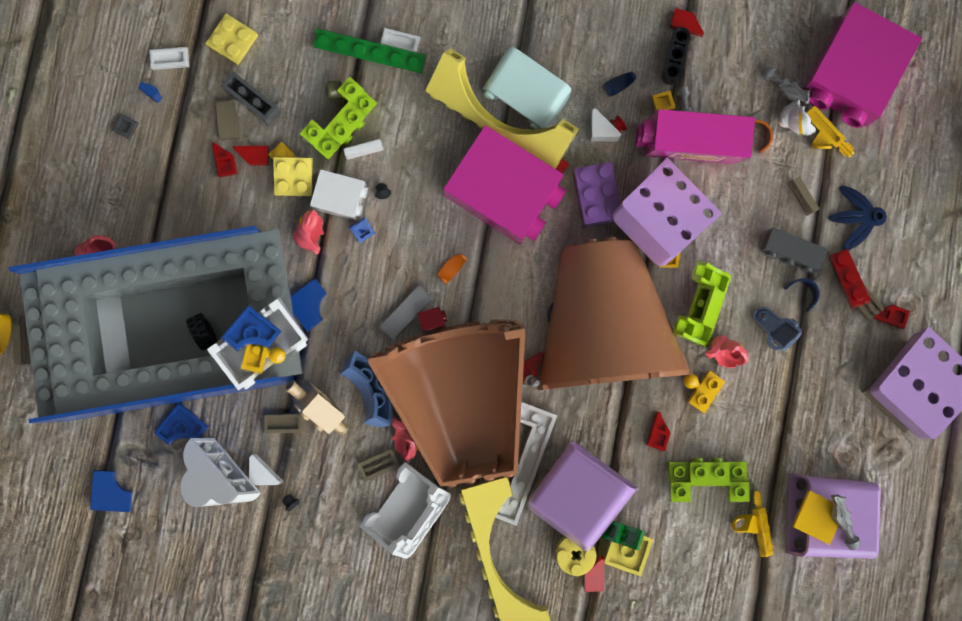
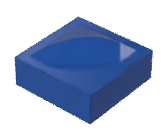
M144 82L140 83L138 87L144 94L157 103L161 101L162 97L155 86Z
M365 217L349 226L359 243L375 234Z

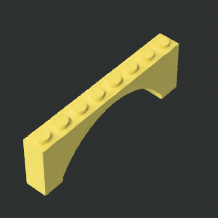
M451 48L443 52L425 91L433 99L445 103L447 108L459 112L463 118L475 122L480 129H483L485 125L555 169L579 129L564 119L554 126L533 130L512 127L497 120L484 109L472 91L465 68L466 57Z
M504 476L496 477V479L491 481L484 480L462 487V493H459L462 505H466L468 511L465 512L466 521L468 524L471 523L473 531H470L473 543L477 542L479 548L476 550L479 562L482 561L484 565L482 569L483 578L488 580L490 585L487 588L490 600L494 599L496 605L493 606L495 617L499 618L500 621H551L546 605L540 606L529 602L513 592L504 583L496 571L491 558L489 539L493 522L506 499L513 496L509 479Z

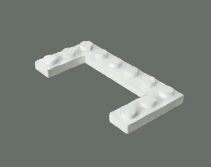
M521 403L520 422L532 428L518 463V472L513 477L510 485L513 496L506 499L495 518L517 526L557 415L526 403Z

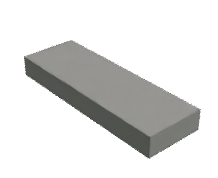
M418 286L379 327L394 340L418 315L417 313L421 312L433 298L421 286Z

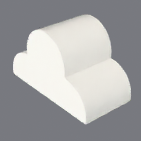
M190 438L183 452V460L188 470L182 477L180 486L182 497L187 504L193 507L250 502L261 494L215 438Z

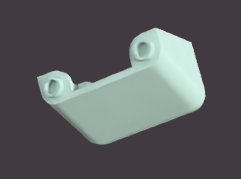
M509 46L482 88V92H484L483 95L487 99L492 101L499 98L529 119V127L533 130L549 127L569 99L571 88L515 47Z

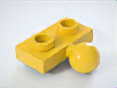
M247 345L241 370L262 374L266 357L271 362L279 364L285 360L286 353L280 347H274L270 350L262 345Z
M711 371L706 372L700 383L695 374L685 375L683 378L684 386L689 389L695 388L687 403L705 414L725 381Z

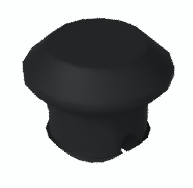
M379 183L375 187L377 191L375 194L376 198L386 199L390 196L391 190L387 188L386 184Z
M291 494L283 498L282 502L286 506L285 511H291L299 504V499L295 500Z

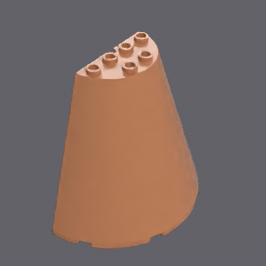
M617 237L605 238V241L598 242L597 239H589L581 245H565V249L561 250L552 299L554 304L550 311V321L548 322L538 390L691 375L690 367L676 335L673 334L672 325L638 246L630 238L617 240Z
M495 319L490 320V323L484 322L481 324L480 321L440 328L435 330L436 333L434 334L429 333L425 335L422 333L385 347L384 352H376L368 358L370 367L440 487H455L460 483L473 484L477 482L478 478H484L485 481H491L496 479V477L502 476L510 478L517 474L526 334L523 323L520 324V321Z

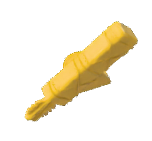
M816 106L811 107L806 112L811 118V123L819 130L810 148L832 149L830 145L832 144L835 148L839 147V152L843 156L845 155V157L846 155L851 157L854 154L853 146L849 142H844L846 140L844 135L838 131L833 123Z
M757 490L754 491L753 495L754 504L756 505V508L752 509L753 514L735 517L731 523V528L737 533L757 534L760 556L768 557L773 555L774 550L766 507H762L761 494ZM745 520L743 526L736 527L738 521Z

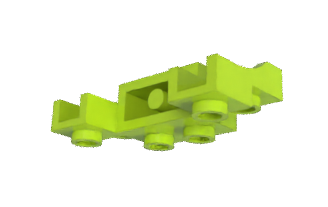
M350 76L336 91L347 101V104L327 127L323 129L315 121L311 120L299 134L326 160H329L343 143L347 145L353 138L352 132L355 129L359 131L364 126L365 122L363 120L377 104Z
M697 260L691 279L699 284L688 316H678L674 324L673 334L682 339L689 340L698 346L708 348L732 277L730 274L717 269L708 262Z
M692 458V461H667L670 502H691V486H727V501L750 502L747 462L723 461V458H711V461H704V458Z

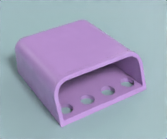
M667 157L614 210L612 218L653 263L658 266H664L720 217L722 213ZM663 168L669 169L671 176H666L663 173ZM676 182L683 183L685 189H678ZM690 195L698 199V204L690 201ZM704 209L711 212V218L704 215Z
M928 326L910 338L908 343L870 387V393L918 438L936 439L962 411V373L956 375L953 372L955 364L962 367V356ZM926 337L930 338L933 342L931 348H926L923 344ZM940 351L946 352L948 356L945 362L940 361L938 358Z
M570 441L530 497L528 505L533 513L582 550L590 551L639 488L576 442Z
M789 473L786 553L799 557L876 558L879 553L881 490L879 485L868 481ZM800 479L806 482L804 490H799L796 487V483ZM808 490L832 502L831 495L839 494L840 496L847 497L845 499V506L852 513L850 515V519L853 522L852 531L855 536L860 538L861 546L856 550H849L845 545L846 534L839 527L830 545L792 527L799 511L795 505L798 499L804 500ZM797 538H802L804 541V546L801 549H797L794 546V541Z

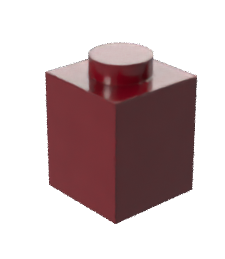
M440 307L417 313L423 333L445 327L444 322L448 321L445 310L441 311Z

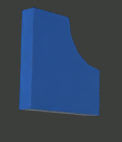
M315 278L291 296L293 313L307 332L323 321L320 314V305L322 299L327 295Z
M248 305L221 336V339L237 352L250 344L269 348L282 331Z
M178 403L154 434L166 444L171 445L181 438H201L210 426L184 405Z
M94 470L90 510L131 512L133 492L123 489L118 484L115 471Z

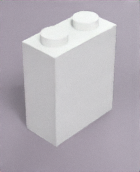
M320 169L310 207L313 210L356 221L357 217H360L362 214L363 206L361 203L362 199H365L367 196L368 188L365 181Z

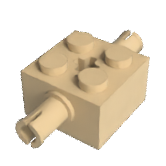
M293 380L286 385L285 391L292 395V399L295 402L294 407L300 411L299 414L307 421L310 419L320 432L325 430L330 434L335 430L339 435H343L347 431L348 426L342 422L345 415L329 397L307 380L301 387Z

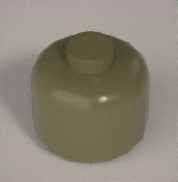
M328 81L326 83V95L329 100H340L342 98L336 92L342 86L341 81Z

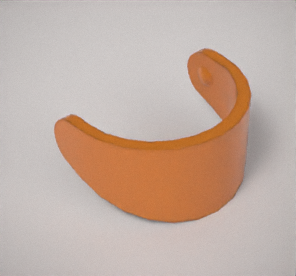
M755 120V123L765 125L770 131V141L765 148L759 151L760 154L767 148H769V146L771 145L773 141V132L771 127L767 123L761 120Z
M461 253L455 254L439 269L436 277L444 284H448L465 264L466 257Z

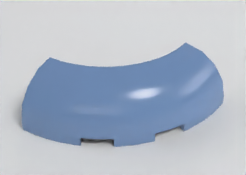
M353 351L347 358L340 374L348 378L357 387L363 398L365 406L364 424L375 427L389 426L392 418V403L370 367L368 358Z

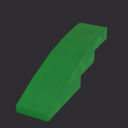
M612 521L601 538L639 551L645 531Z

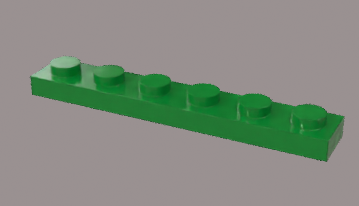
M316 28L313 48L421 74L424 70L427 55Z

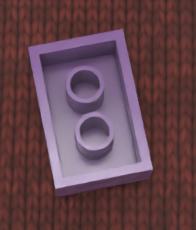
M612 162L574 168L572 175L582 227L587 228L615 223L612 214L620 205Z

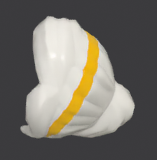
M793 100L781 111L779 116V125L781 127H788L796 134L807 136L816 131V128L810 124L811 118L804 111L805 106L800 107V100Z

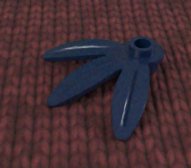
M841 186V193L862 211L849 210L831 215L829 220L842 224L863 223L852 232L843 245V250H851L868 237L874 226L884 224L887 216L882 208H873L869 200L857 190Z

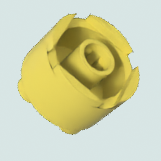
M565 536L556 544V560L561 569L567 574L580 576L593 568L597 557L594 546L590 551H584ZM579 550V557H573L571 552Z

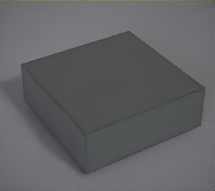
M120 114L112 131L131 140L139 123Z

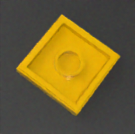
M808 490L792 527L830 545L838 528L831 516L834 502Z

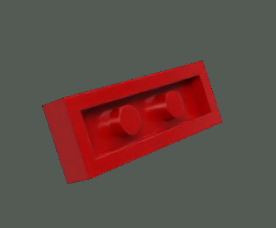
M846 249L829 255L828 258L850 308L869 303L871 299L849 250Z

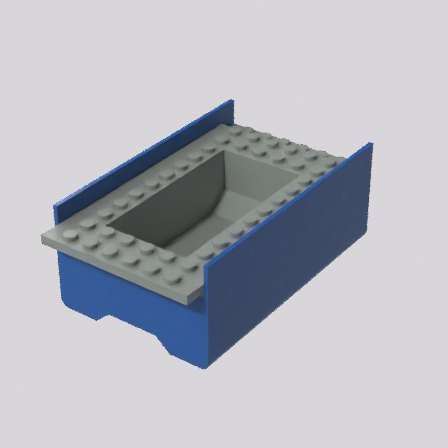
M256 226L8 267L10 272L20 274L38 418L28 419L29 423L68 422L288 384L292 380L295 381L294 375L303 374L300 354L293 350L286 354L283 362L279 364L274 363L264 370L262 374L254 378L256 383L246 390L244 387L237 390L208 350L202 351L198 347L186 325L187 319L202 313L207 318L219 341L221 336L248 305L259 312L279 297L294 317L279 229L262 232Z

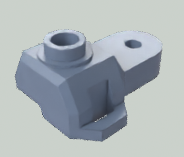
M767 307L755 309L753 313L755 323L767 333V345L774 351L788 350L802 334V330L798 326L799 323L793 318H780Z

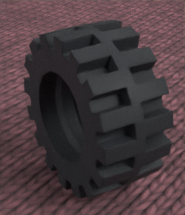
M199 313L186 320V325L192 338L202 351L217 343L218 340L214 330L204 314Z

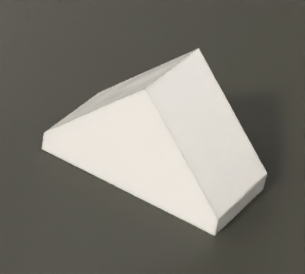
M594 108L590 115V141L617 142L622 134Z
M252 454L249 457V480L254 485H278L283 482L257 454Z

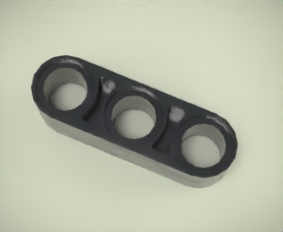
M677 28L670 39L661 74L662 81L665 84H674L682 72L690 40V32L687 28ZM676 36L683 37L684 41L677 40ZM672 53L678 54L680 58H673ZM667 71H673L675 76H669Z

